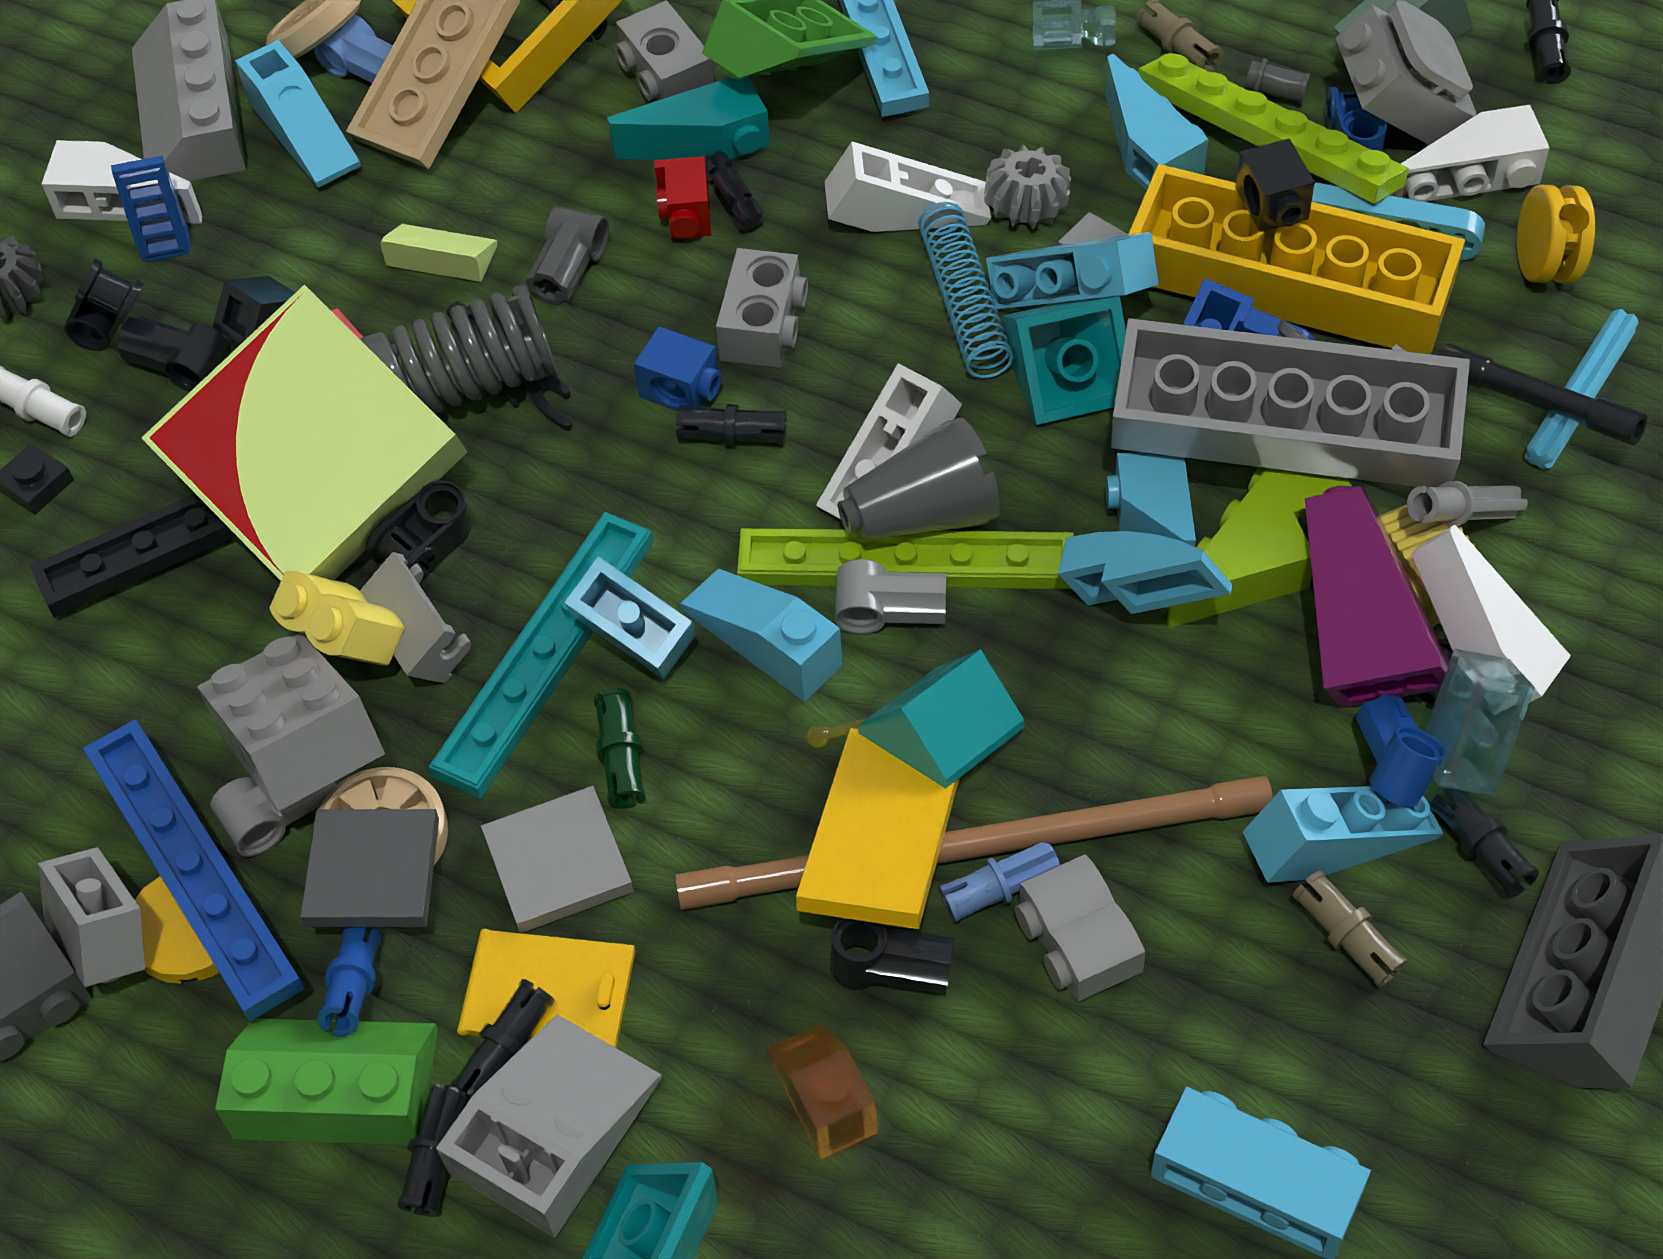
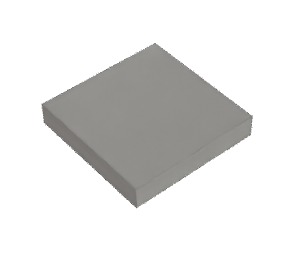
M594 786L481 825L519 933L634 892L628 871Z

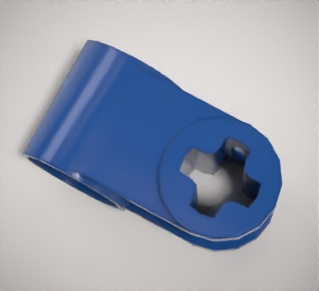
M1328 87L1325 97L1326 128L1340 131L1347 135L1348 139L1368 149L1383 152L1387 122L1362 109L1356 91L1339 92L1337 87Z

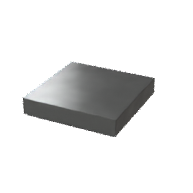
M317 809L301 910V920L304 926L427 927L439 827V817L436 809Z

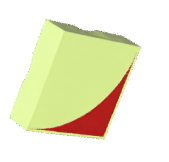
M305 285L142 437L151 449L280 581L285 571H298L335 580L366 550L369 536L383 520L394 515L418 494L424 486L433 481H438L468 453L456 434Z

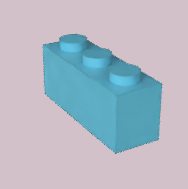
M1186 1086L1155 1151L1151 1178L1325 1259H1335L1362 1197L1371 1170L1359 1165L1358 1160L1345 1150L1333 1146L1321 1148L1299 1138L1290 1126L1281 1121L1271 1118L1257 1119L1238 1110L1231 1100L1219 1093L1212 1091L1200 1093Z

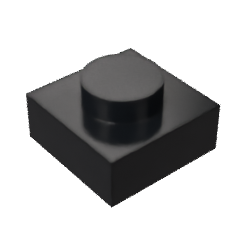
M32 443L0 470V492L33 515H36L74 481L68 467Z

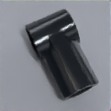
M142 316L136 319L129 317L120 329V340L117 346L123 360L164 372L174 384L188 392H191L232 351L228 340L220 332L208 325L192 324L187 331Z
M840 918L832 930L830 971L838 983L852 990H863L876 983L946 995L955 938L885 927L879 923ZM852 946H862L871 951V953L865 956H855L849 954L846 949Z

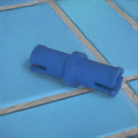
M366 927L344 928L337 958L329 963L324 977L325 985L328 989L323 1006L317 1017L318 1025L323 1031L327 1032L330 1028L333 1014L337 1015V1020L332 1035L347 1036L356 1031L363 1000L372 992L376 980L373 964L382 941L381 932L377 927L371 928L367 943L363 941Z

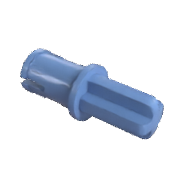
M1041 842L997 863L993 858H989L986 860L985 867L960 879L958 878L943 884L938 889L946 910L950 913L951 919L955 923L973 914V912L1001 900L1005 904L1012 902L1011 894L1020 891V883L1060 866L1052 846Z

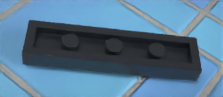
M193 494L29 567L50 612L55 618L237 536L196 494Z

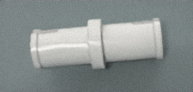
M0 366V402L14 408L17 416L26 421L38 420L69 437L77 434L82 428L86 419V410L83 406L72 403L51 392L50 387L38 379L28 381Z

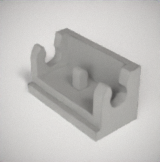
M392 552L360 592L368 603L390 609L402 621L405 630L393 655L406 675L446 683L452 676L450 672L469 651L471 642L466 634H462L449 649L444 651V648L450 644L456 634L451 625L445 624L420 587L419 583L424 574L420 566L414 564L408 569L406 566L408 561L404 555Z

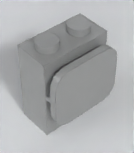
M1397 0L1389 8V14L1372 4L1336 37L1362 109L1428 145L1477 115L1468 94L1472 90L1473 85L1453 37L1439 21L1406 1Z

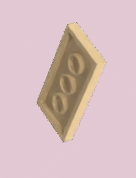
M417 0L346 132L358 142L429 169L521 0Z

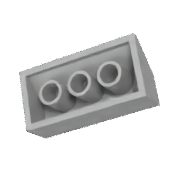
M182 0L167 3L132 47L144 159L163 156L168 172L187 181L247 170L228 36L216 0Z

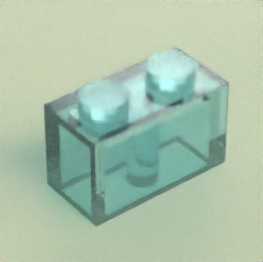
M1454 648L1425 731L1437 739L1446 751V756L1433 777L1439 786L1496 796L1535 689L1534 685L1510 659Z

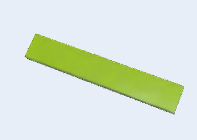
M741 528L737 575L763 585L836 586L837 571L843 563L864 559L879 563L886 569V572L946 573V588L1072 589L1059 576L1058 571L1066 538L1072 537L1073 532L933 531L862 540L856 531L848 533L846 530Z

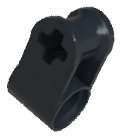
M95 258L74 298L76 302L65 323L64 330L67 336L74 343L88 350H105L112 341L120 323H124L144 283L138 280L131 283L103 268V262Z
M439 480L427 484L394 515L387 517L373 530L366 543L367 552L374 558L382 557L384 560L392 552L404 555L408 561L406 565L408 569L414 564L420 566L424 572L422 582L434 570L436 565L459 545L463 544L469 536L471 526L464 492L451 481ZM448 511L454 513L448 518H434V515L439 512Z

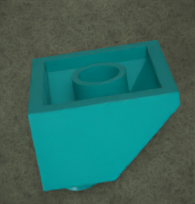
M1120 296L1053 304L1002 316L1008 344L1014 357L1011 363L1035 425L1115 406L1126 335Z

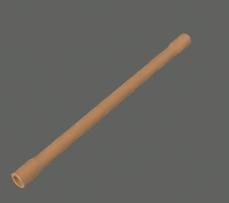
M1264 775L1216 783L1205 789L945 832L937 864L1028 849L1041 842L1053 845L1207 818L1225 819L1260 813L1273 799L1272 790L1267 776ZM809 855L740 867L721 866L675 874L680 908L685 910L727 903L739 897L798 888Z

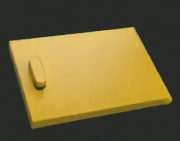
M482 929L476 947L457 1033L461 1036L480 1037L479 1033L486 1023L493 1025L519 987L518 984L521 979H526L534 984L533 989L536 990L540 987L555 1000L552 1007L548 1008L526 1042H529L558 1014L617 1048L635 956V946ZM610 1005V1007L606 1010L600 1009V1007H606Z

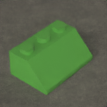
M722 0L702 54L718 64L717 69L722 74L733 79L743 80L749 76L770 75L772 72L797 70L800 67L821 64L872 46L877 36L821 0Z
M256 1018L248 1023L226 1051L215 1111L233 1140L408 1145L411 1139L417 1138L429 1093L438 1033L436 1023L359 1021L356 1031L351 1035L334 1036L332 1032L336 1021H331L330 1028L325 1032L320 1028L317 1020Z

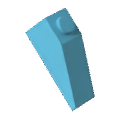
M717 569L680 603L683 612L803 702L808 700L843 666L840 628L796 596Z

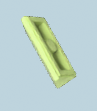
M401 224L385 235L380 243L386 266L482 282L498 245L495 239Z

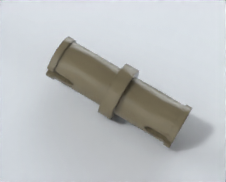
M1149 0L1145 3L1155 13L1153 16L1141 7L1137 15V24L1159 39L1166 52L1182 55L1190 63L1209 72H1214L1215 70L1205 62L1207 58L1219 67L1224 56L1223 49L1198 33L1195 23L1187 17H1177L1158 0Z
M1318 870L1306 879L1322 897V901L1310 888H1305L1302 884L1295 890L1292 897L1329 933L1327 941L1336 950L1343 948L1371 977L1378 988L1383 987L1394 978L1377 960L1378 956L1392 971L1395 970L1397 973H1400L1407 965L1408 960L1401 956L1370 923L1372 915L1364 907L1356 909L1327 879L1326 874L1322 870Z

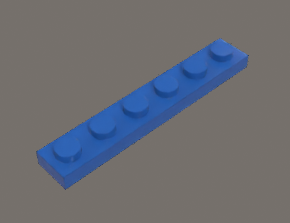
M134 719L84 747L83 750L248 1021L251 1022L304 990L298 975L137 720Z

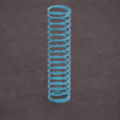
M952 202L933 204L919 216L918 226L929 254V259L932 263L960 351L963 354L967 372L978 378L997 376L1011 365L1014 357L1010 345L1007 344L1008 339L1004 335V327L1001 325V318L998 316L994 299H992L991 291L988 289L989 285L985 280V273L982 271V265L979 262V256L976 254V248L973 245V239L967 228L962 208ZM939 205H951V206L941 207V208H938V209L932 211V212H931L930 214H928V215L925 217V219L922 221V218H923V216L925 215V213H926L927 211H929L930 209H932L933 207H936V206H939ZM953 209L959 213V216L946 215L933 221L926 230L924 229L925 222L936 212ZM946 218L958 219L955 224H948L940 227L935 232H929L930 228L938 221ZM958 227L963 228L962 232L950 233ZM947 234L937 241L932 240L934 235ZM958 235L950 240L942 241L950 236ZM961 235L966 237L964 241L953 242L960 238ZM952 242L950 244L945 245L940 250L935 249L937 244H946ZM956 244H960V245H958V246H956V247H954V248L945 250L946 248H948V247H950V246H953V245H956ZM964 244L969 245L967 250L955 251ZM955 251V252H952V253L948 254V255H947L946 257H944V258H939V257H938L941 252H942V253H947V252ZM958 253H962V254H960V255L957 256V257L949 258V257H951V256H953V255H956V254H958ZM967 253L972 254L970 259H960L947 267L941 266L944 261H953L965 256ZM965 262L961 265L952 267L953 265H956L958 263ZM970 262L975 263L971 268H963L950 276L944 275L947 270L962 268ZM972 271L978 272L974 277H966L953 285L947 284L950 279L964 277ZM975 280L981 281V283L977 286H969L967 288L960 290L956 294L951 293V290L954 287L959 288L967 286ZM978 289H984V292L980 295H973L961 302H954L957 296L969 295ZM981 298H987L984 304H976L964 311H957L960 305L972 304ZM984 307H990L988 313H981L967 320H960L964 314L975 313ZM987 316L994 317L991 322L978 324L971 329H963L967 323L981 321ZM991 325L997 326L994 331L982 333L974 338H966L971 332L984 330ZM994 334L1000 335L996 341L986 342L977 348L969 347L974 341L985 340ZM964 340L969 341V343L965 345ZM1000 348L999 351L991 355L975 357L982 351ZM967 349L973 350L970 355L967 353ZM1003 350L1007 351L1006 356L995 364L977 366L971 363L972 359L985 360L1000 354ZM1010 357L1008 364L1003 369L989 375L976 374L970 368H993L1002 364Z

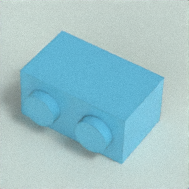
M599 556L564 602L574 618L663 680L696 636L691 620Z

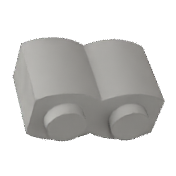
M1086 854L1020 883V904L1015 906L1018 923L1029 940L1037 937L1048 952L1043 957L1044 964L1052 982L1058 989L1066 987L1073 998L1079 1002L1143 972L1145 949L1131 922L1115 903L1100 872Z

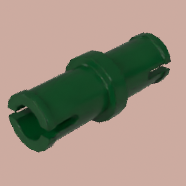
M611 688L603 690V695L598 693L594 697L600 731V739L596 743L597 757L601 762H604L608 788V804L614 808H632L636 806V802L641 804L646 799L638 758L643 753L642 740L634 731L630 692L622 688Z

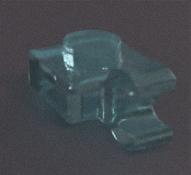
M1081 0L1034 1L1033 49L1082 48V37L1089 39L1098 46L1116 44L1115 26H1111L1116 25L1115 7L1103 5L1092 9H1081Z

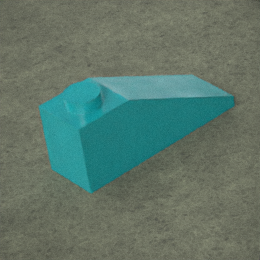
M729 77L607 117L612 153L615 159L666 160L713 155L716 151H722L731 160L770 147L768 112L748 77H745L743 80Z

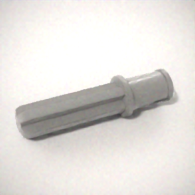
M1447 481L1439 487L1418 486L1411 491L1407 499V510L1414 521L1421 522L1423 520L1422 523L1440 521L1447 526H1460L1468 520L1515 518L1518 510H1526L1528 500L1521 498V488L1516 485L1467 486L1460 481Z

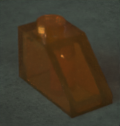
M823 1023L766 1048L767 1055L820 1160L878 1133L876 1102L848 1048Z

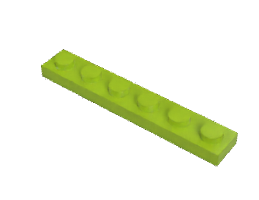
M1168 53L1138 68V73L1142 80L1160 96L1166 97L1172 104L1256 146L1290 138L1309 172L1373 204L1406 185L1409 168L1391 160L1386 153L1368 149L1348 139L1347 135L1340 131L1329 130L1308 120L1301 112L1283 108L1267 100L1266 96L1259 92L1248 91L1228 81L1222 74L1209 72L1190 63L1182 55Z

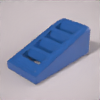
M163 156L111 165L112 175L142 261L149 262L188 254L191 251L188 224ZM158 180L156 184L131 188L130 186L132 184Z

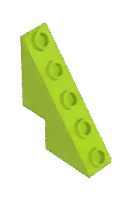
M1258 467L1249 483V492L1243 500L1234 499L1226 508L1219 524V531L1212 539L1204 537L1196 547L1203 550L1233 584L1231 594L1166 607L1169 609L1167 618L1168 628L1309 589L1312 565L1310 546L1307 540L1309 536L1305 498L1322 495L1325 490L1335 486L1352 487L1348 478Z

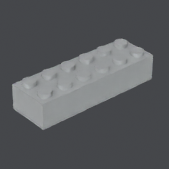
M1128 318L1113 412L1111 448L1413 487H1439L1447 481L1454 480L1461 458L1470 359Z

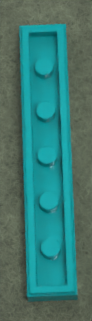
M607 512L603 513L428 766L432 778L479 799L483 797L594 632L574 618L564 602L598 556L630 578L654 543L651 530Z

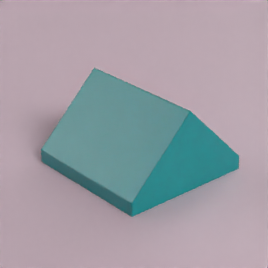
M980 649L936 667L858 725V733L939 785L947 788L1024 728V718Z
M703 1162L627 1164L582 1259H694L719 1205L712 1169Z

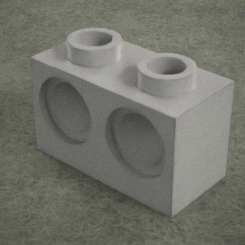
M737 248L716 324L720 361L782 367L786 347L794 348L797 340L798 317L794 316L796 308H804L807 299L808 279L807 277L800 276L798 255Z

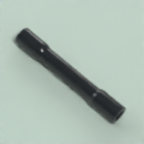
M1451 343L1445 344L1438 353L1439 356L1470 359L1468 385L1487 388L1579 422L1592 431L1630 445H1636L1645 432L1648 421L1647 414L1603 398H1592L1498 364L1490 357Z

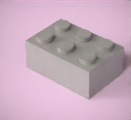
M302 633L293 637L288 636L274 640L265 647L262 653L241 664H230L220 668L212 675L210 680L197 686L223 741L277 812L385 754L359 695Z

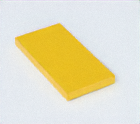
M850 728L796 894L797 911L919 929L959 779L947 788H944L860 735L858 729Z

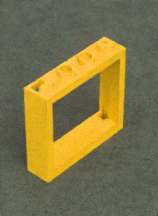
M390 0V2L408 19L417 0ZM563 0L500 68L489 59L478 81L512 111L517 113L622 0Z

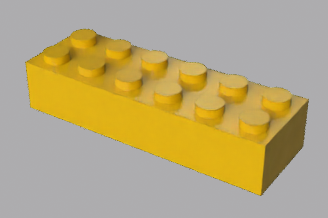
M1158 164L1129 231V234L1151 232L1159 285L1152 287L1196 297L1204 278L1254 298L1251 307L1284 321L1393 348L1397 344L1406 352L1432 353L1455 283L1465 239L1316 202L1311 203L1308 220L1297 222L1291 226H1281L1259 232L1235 189L1236 183Z

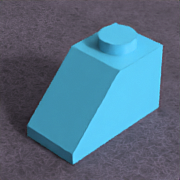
M1145 452L1117 453L1115 475L1106 476L1105 493L1107 509H1117L1119 531L1157 534L1183 541L1195 547L1196 537L1185 457Z

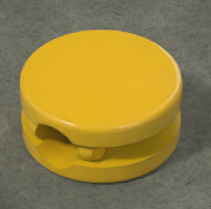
M1537 185L1531 189L1525 198L1519 216L1517 255L1520 269L1524 277L1533 283H1547L1552 279L1556 283L1563 284L1577 282L1589 265L1594 246L1595 214L1592 200L1588 192L1581 186L1566 185L1558 189L1555 185Z

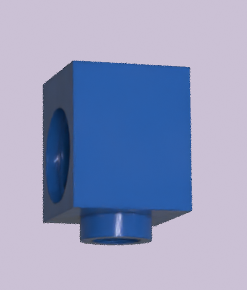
M660 326L634 362L639 397L675 411L678 410L679 405L702 408L706 400L711 401L716 396L721 385L722 373L718 370L715 346Z

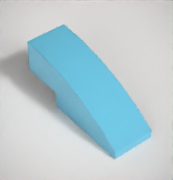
M1131 531L1096 532L1067 537L1058 571L1059 576L1088 606L1118 599L1131 614L1231 594L1233 585L1203 550L1173 538Z

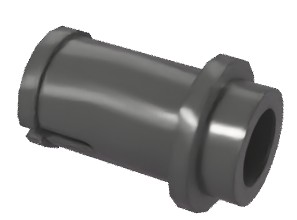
M1263 58L1262 62L1252 61L1245 83L1246 90L1296 102L1299 105L1303 104L1311 73H1302L1270 65L1267 58Z

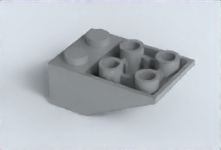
M557 1014L472 1096L436 1147V1150L450 1175L556 1238L662 1079V1075Z

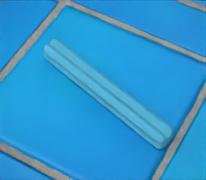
M1623 309L1611 312L1564 388L1592 398L1596 397L1636 332L1635 328L1638 325V319L1634 314H1627ZM1548 412L1527 446V452L1525 453L1526 461L1531 465H1537L1541 470L1551 468L1579 422Z

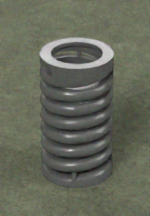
M526 283L514 286L511 292L512 297L508 298V301L499 292L493 293L490 296L489 302L494 323L483 300L475 299L471 301L469 308L477 336L465 308L460 305L452 307L450 315L459 346L446 315L442 312L433 313L430 320L441 356L426 321L421 318L414 320L411 328L422 364L415 351L408 330L403 325L395 326L392 329V336L395 344L392 345L387 335L383 332H377L360 338L436 415L445 410L446 403L453 408H457L463 405L466 397L471 401L481 400L485 390L492 395L499 394L504 388V383L514 389L521 385L523 378L527 382H534L557 374L544 328ZM399 355L401 358L402 366L397 358Z

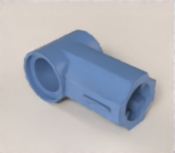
M354 14L335 33L313 49L320 64L334 76L345 77L351 72L373 83L393 45L377 38L372 28L362 18Z

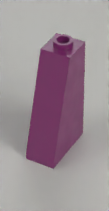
M1335 486L1325 490L1322 495L1305 498L1323 685L1326 692L1340 708L1360 705L1366 701H1373L1383 693L1403 697L1456 687L1455 675L1383 521L1362 487Z

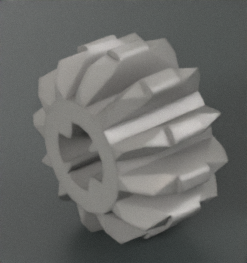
M1022 144L1018 152L1003 149L1000 158L991 160V165L987 169L984 192L986 205L993 207L995 218H1010L1012 227L1022 222L1027 223L1034 229L1038 221L1052 225L1055 217L1058 214H1063L1065 207L1068 205L1071 184L1070 169L1061 164L1060 155H1045L1043 147L1032 151Z

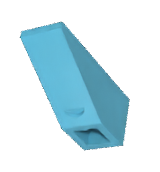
M279 40L235 60L248 103L317 188L361 166L359 159L304 70Z
M1114 54L1107 56L1105 95L1126 173L1146 191L1158 164L1204 175L1208 148V138L1197 125L1191 124L1174 109L1166 97L1160 96L1144 82L1135 69L1129 68Z
M1151 232L1106 237L986 258L992 298L997 309L1121 296L1159 285Z
M1372 786L1280 790L1243 831L1267 882L1306 880L1318 870H1322L1326 875L1439 839L1444 834L1424 796H1422L1417 806L1403 807L1381 797Z

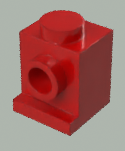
M705 156L654 160L659 219L669 218L671 239L711 236Z

